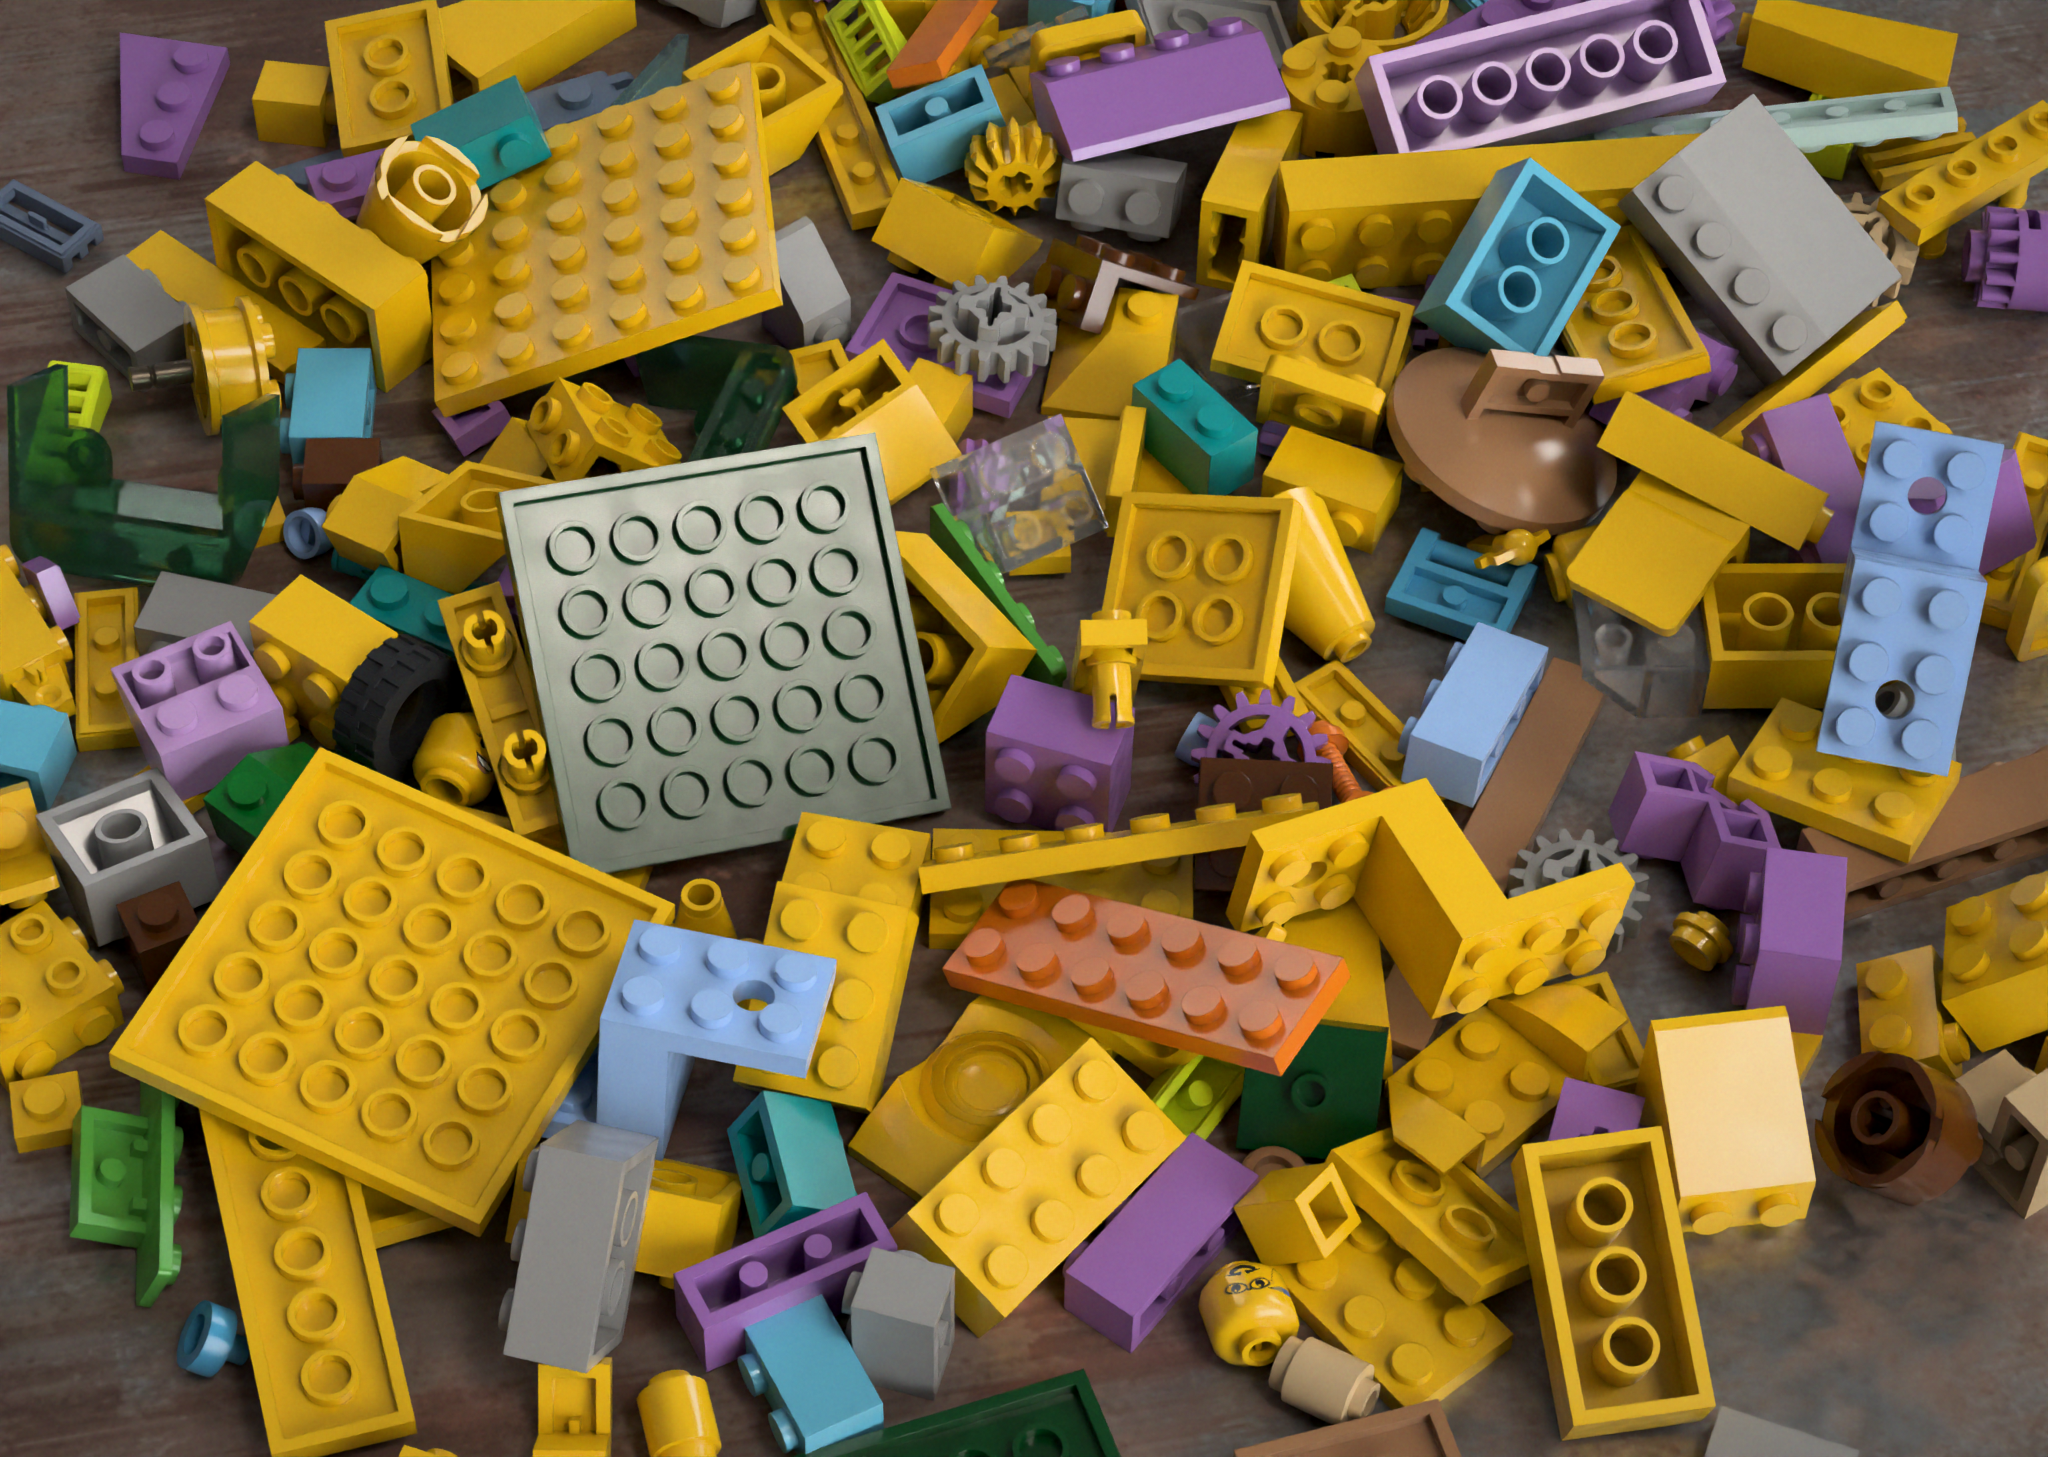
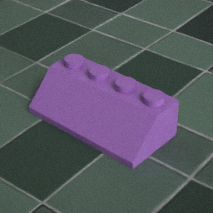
M1240 17L1215 19L1207 24L1208 30L1189 35L1186 30L1162 32L1154 36V43L1134 48L1132 43L1108 45L1099 50V57L1082 61L1079 60L1078 56L1055 58L1045 63V70L1029 73L1038 126L1041 128V132H1052L1053 138L1057 141L1058 152L1072 162L1290 109L1291 104L1290 97L1263 32L1244 21L1242 22Z

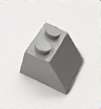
M158 767L35 815L39 830L74 911L98 947L124 938L116 904L180 881L193 909L215 900L220 892L208 836Z

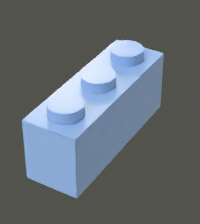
M1480 622L1476 624L1465 644L1456 641L1444 667L1443 681L1435 678L1431 681L1422 702V715L1420 719L1411 716L1402 731L1398 752L1406 755L1401 781L1409 783L1427 778L1437 795L1473 808L1498 765L1542 680L1549 647Z

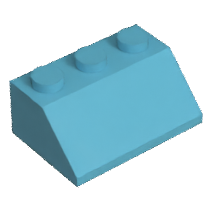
M1530 157L1497 170L1413 315L1455 347H1467L1485 354L1490 349L1529 352L1534 353L1536 356L1547 357L1621 226Z

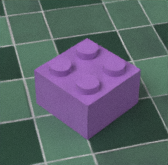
M1011 674L986 730L985 812L999 815L1010 822H1024L1052 831H1064L1066 828L1084 824L1103 823L1104 832H1113L1131 788L1134 725L1129 728L1115 729V705L1113 702H1110L1111 722L1109 723V729L1094 728L1092 726L1093 696ZM1132 707L1133 717L1135 718V708Z
M1774 847L1766 848L1761 873L1749 871L1744 911L1752 912V915L1740 913L1738 919L1735 953H1740V963H1745V966H1735L1731 1004L1742 1006V1010L1785 1005L1791 1032L1823 1036L1842 962L1847 857Z

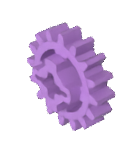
M1269 689L1262 690L1259 704L1251 705L1243 692L1236 693V710L1231 713L1225 707L1219 704L1213 707V714L1218 725L1214 728L1209 725L1200 724L1197 729V734L1208 743L1207 748L1191 750V760L1199 763L1201 757L1217 758V754L1222 755L1223 758L1249 759L1243 752L1249 751L1257 754L1262 746L1272 749L1271 760L1295 761L1289 758L1284 744L1290 730L1300 742L1304 754V762L1331 763V760L1316 756V751L1328 744L1327 734L1311 735L1308 730L1316 719L1314 712L1310 711L1299 718L1292 714L1295 697L1291 695L1283 701L1280 707L1272 705ZM1253 719H1267L1262 729L1247 734H1242L1236 730L1231 731L1243 722ZM1198 774L1193 777L1195 787H1198Z

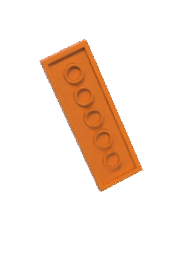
M1028 878L1007 882L942 968L950 987L1280 1077L1351 977L1343 957Z

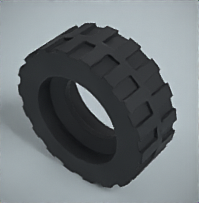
M399 634L398 638L390 637L383 641L380 647L374 648L366 655L367 658L364 662L357 666L352 673L350 682L344 687L340 696L341 701L334 715L335 727L332 729V738L336 741L334 747L338 754L401 783L407 781L408 777L413 775V759L432 722L447 713H460L461 702L465 696V688H463V680L456 659L413 635L411 637L407 634Z

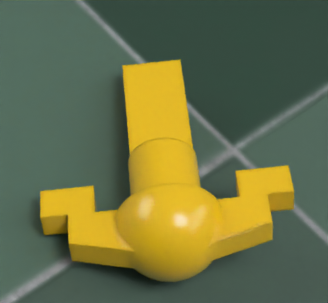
M1517 528L1509 531L1507 534L1504 533L1497 536L1484 534L1466 544L1470 550L1485 553L1474 559L1477 569H1484L1490 565L1498 566L1505 562L1515 566H1522L1530 563L1535 558L1538 546L1550 539L1551 536L1548 529L1531 533L1525 529Z

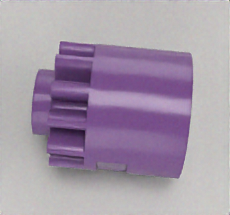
M1986 206L1985 212L1981 214V229L1967 230L1962 250L1961 275L1963 282L1975 284L1973 301H1976V307L2048 312V211Z

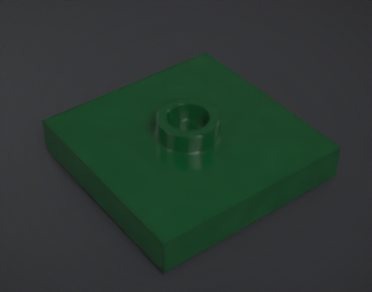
M1321 1019L1281 1077L1245 1067L1236 1148L1256 1150L1267 1146H1279L1293 1151L1298 1156L1327 1159L1332 1149L1376 1133L1389 1027Z

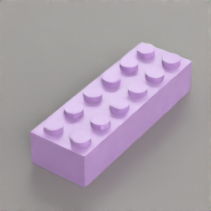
M1590 0L1369 56L1354 79L1378 155L1557 143L1707 104L1727 82L1700 0Z

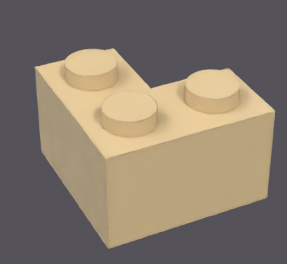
M2003 1049L1955 1080L1967 1091L1974 1104L1978 1119V1131L1983 1138L1982 1154L1972 1166L2025 1220L2048 1205V1068L2037 1075L2031 1069L2023 1067L2006 1049Z

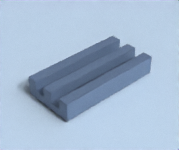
M12 179L0 190V239L65 274L73 268L72 258L74 256L82 260L89 253L87 244L91 243L97 246L104 240L100 224L15 179ZM12 201L15 204L29 210V212L26 213L12 206L8 202ZM47 220L67 230L73 235L69 236L64 232L48 225Z

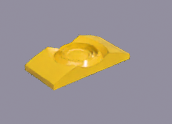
M980 995L967 1006L946 1039L925 1061L897 1077L849 1143L848 1154L918 1202L1065 1060L1093 1036L1067 1018ZM1094 1038L1113 1059L1118 1055L1110 1046Z

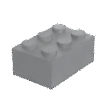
M576 1120L541 1143L539 1149L534 1148L531 1151L523 1176L524 1191L531 1192L527 1219L521 1218L519 1220L511 1244V1260L519 1262L515 1289L508 1288L498 1319L499 1330L507 1332L503 1355L588 1373L622 1342L659 1137Z

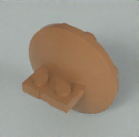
M1467 347L1441 348L1423 353L1410 361L1400 372L1388 395L1386 404L1387 427L1396 449L1405 461L1404 471L1407 476L1414 482L1425 485L1450 506L1475 519L1481 528L1491 534L1500 535L1517 528L1525 529L1531 533L1548 529L1551 536L1550 539H1555L1560 534L1581 529L1600 514L1616 485L1617 464L1615 456L1597 447L1604 429L1597 419L1588 415L1590 410L1587 408V405L1605 377L1597 359L1554 355V357L1536 356L1534 353L1498 349H1490L1485 354Z

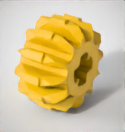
M1012 116L1007 126L1000 128L989 122L985 131L986 135H972L969 145L970 152L966 153V159L964 160L965 177L968 178L970 191L974 195L975 201L986 200V204L992 213L1004 206L1009 207L1013 215L1016 216L1021 206L1027 205L1038 211L1041 198H1055V191L1058 187L1057 181L1061 177L1062 156L1058 153L1057 141L1053 138L1052 132H1041V128L1036 120L1029 122L1023 127L1019 126Z

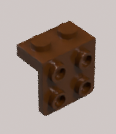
M1081 234L1077 235L1075 244L1053 238L1046 262L1039 267L1033 285L1035 295L1045 294L1047 296L1046 308L1055 309L1057 318L1096 334H1101L1119 278L1195 301L1200 290L1183 282L1186 275L1184 270L1161 263V260L1129 249L1127 252L1112 248L1108 243Z

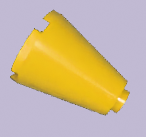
M408 136L395 140L380 155L355 225L361 229L367 228L378 236L381 242L403 256L414 258L422 265L474 233L484 221L489 203L487 193L482 198L476 183L480 178L478 170L457 148L435 137L425 136L422 141H406Z
M1306 486L1289 489L1272 497L1294 498L1304 506L1284 626L1325 661L1340 659L1343 663L1349 662L1363 654L1371 645L1372 639L1369 636L1375 629V621L1324 500L1315 494L1312 488Z

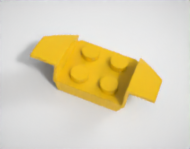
M1579 984L1544 986L1527 994L1517 995L1513 992L1489 1000L1487 1006H1482L1465 1015L1392 1076L1387 1077L1383 1096L1389 1100L1393 1140L1428 1164L1442 1177L1460 1162H1463L1477 1176L1483 1179L1517 1151L1521 1145L1529 1141L1554 1120L1565 1077L1585 1082L1592 1052L1625 1026L1629 1018Z

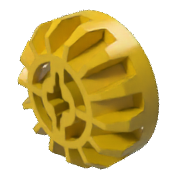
M1298 0L1297 30L1301 37L1308 39L1317 35L1328 34L1338 20L1334 27L1349 26L1355 28L1361 33L1362 39L1375 44L1384 52H1389L1415 45L1417 41L1445 26L1449 0ZM1401 22L1405 26L1408 35L1394 39L1395 26Z

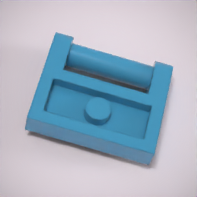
M1423 527L1417 535L1386 596L1384 613L1467 641L1478 622L1510 633L1525 602L1532 595L1540 567L1531 563L1515 566L1505 562L1498 566L1490 565L1484 569H1477L1474 559L1484 554L1441 540V533Z

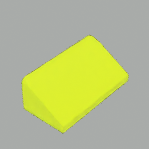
M1198 1055L1184 1066L1178 1065L1173 1069H1166L1154 1079L1145 1093L1186 1137L1193 1132L1206 1140L1241 1095L1245 1067Z

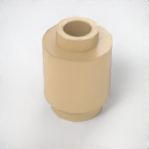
M1295 1336L1289 1337L1278 1352L1269 1376V1387L1281 1393V1400L1331 1425L1370 1416L1380 1393V1384L1373 1381L1374 1366L1314 1337H1309L1305 1341Z

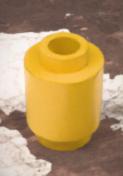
M669 1370L652 1377L648 1382V1386L637 1397L649 1456L717 1457L722 1444L706 1381L700 1377L691 1376L685 1370Z

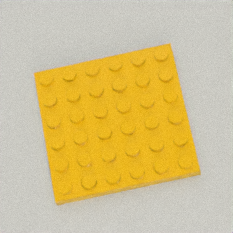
M750 61L731 68H720L708 76L676 87H665L655 94L623 105L610 106L600 113L568 124L555 125L544 132L552 157L480 190L482 198L487 193L489 203L484 221L470 236L431 259L434 400L444 418L554 382L558 377L563 379L783 305L759 82Z
M319 747L110 1050V1065L124 1074L477 1237H481L516 1179L519 1160L530 1154L535 1148L599 1043L600 1016L634 919L670 926L675 919V904Z

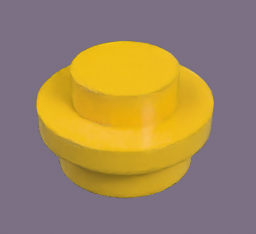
M1698 911L1696 914L1680 912L1673 921L1674 932L1669 937V943L1682 959L1703 971H1711L1717 963L1727 962L1733 954V947L1727 939L1730 936L1729 930L1712 914L1705 911Z

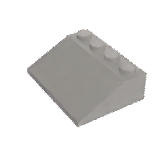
M1754 94L1750 95L1617 203L1619 208L1734 348L1740 350L1739 355L1765 387L1790 372L1902 277L1900 272Z

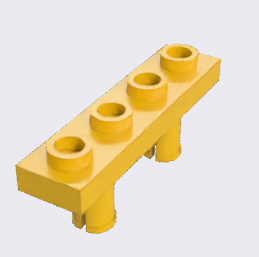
M2044 100L2039 101L1879 197L1876 210L1886 217L1890 222L1889 225L1914 245L1919 246L1918 256L1929 260L1939 258L1945 253L1950 226L1992 201L1995 203L2000 200L1999 207L2022 208L2027 199V190L2031 177L2048 168V103Z
M498 581L437 600L513 833L531 840L559 831L560 827L545 756L546 745L541 735L529 669L500 582Z
M1102 610L1094 612L1092 620H1080L1069 681L1070 690L1093 696L1092 726L1097 729H1109V723L1111 722L1110 702H1113L1115 705V729L1129 728L1135 725L1132 705L1146 654L1148 638L1147 619H1131V612Z

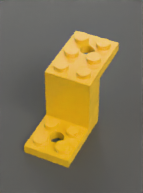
M1422 778L1251 831L1225 914L1236 931L1246 932L1262 926L1265 927L1272 921L1282 925L1293 916L1318 908L1324 910L1334 909L1347 902L1350 898H1354L1432 1020L1456 1011L1460 1014H1467L1479 1009L1489 1000L1513 992L1517 995L1527 994L1539 988L1546 981L1570 973L1574 976H1580L1594 970L1602 963L1606 956V950L1617 924L1622 919L1623 910L1635 885V881L1622 862L1507 899L1427 778Z

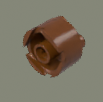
M1882 1051L1860 1054L1844 1063L1831 1076L1821 1095L1827 1101L1823 1110L1822 1121L1815 1119V1139L1824 1162L1837 1176L1890 1200L1907 1206H1915L1937 1198L1952 1188L1961 1179L1967 1168L1975 1164L1982 1154L1983 1138L1978 1131L1976 1110L1967 1091L1952 1077L1908 1056L1884 1053Z

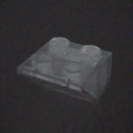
M1061 413L929 469L946 508L955 520L962 519L968 525L974 538L975 548L988 561H993L1001 574L1012 571L1109 527Z
M1571 588L1582 679L1636 718H1700L1710 675L1701 602L1699 601L1675 635L1664 637Z

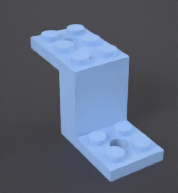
M1875 420L1837 607L1842 622L1816 752L1948 777L1988 585L1979 572V566L2004 450L2003 443ZM1923 477L1935 478L1945 488V501L1933 513H1919L1910 506L1908 501V491L1911 485ZM1892 680L1908 684L1914 693L1912 707L1905 714L1896 717L1883 714L1875 704V696L1878 689L1884 683Z
M634 919L600 1016L599 1043L542 1137L550 1138L576 1120H583L659 1137L655 1160L663 1161L695 1057L806 1079L835 981L837 959ZM745 999H758L768 1005L760 1011H749L741 1008L737 1003Z

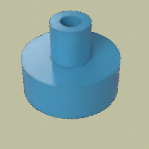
M204 1300L192 1310L185 1322L178 1342L177 1363L180 1368L205 1377H212L221 1369L225 1361L240 1366L246 1362L250 1354L247 1337L236 1334L237 1315L233 1309Z

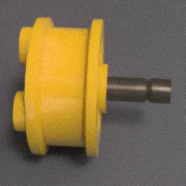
M248 295L237 296L234 306L201 311L196 302L185 304L183 324L187 359L157 363L151 367L144 365L128 368L132 392L148 390L153 386L162 388L191 383L202 427L208 436L219 434L220 425L248 420H254L258 428L269 427L272 416L282 415L280 389L276 379L270 380L267 359L276 357L273 330L270 322L263 323L258 303L253 304Z

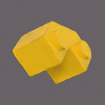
M401 456L354 475L344 492L336 496L330 503L325 521L321 527L339 556L374 571L381 564L404 574L398 515L449 474L406 456Z

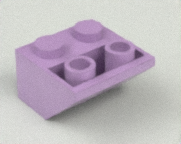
M231 621L111 668L114 682L151 769L159 768L182 801L213 789L248 753L289 745L283 708Z

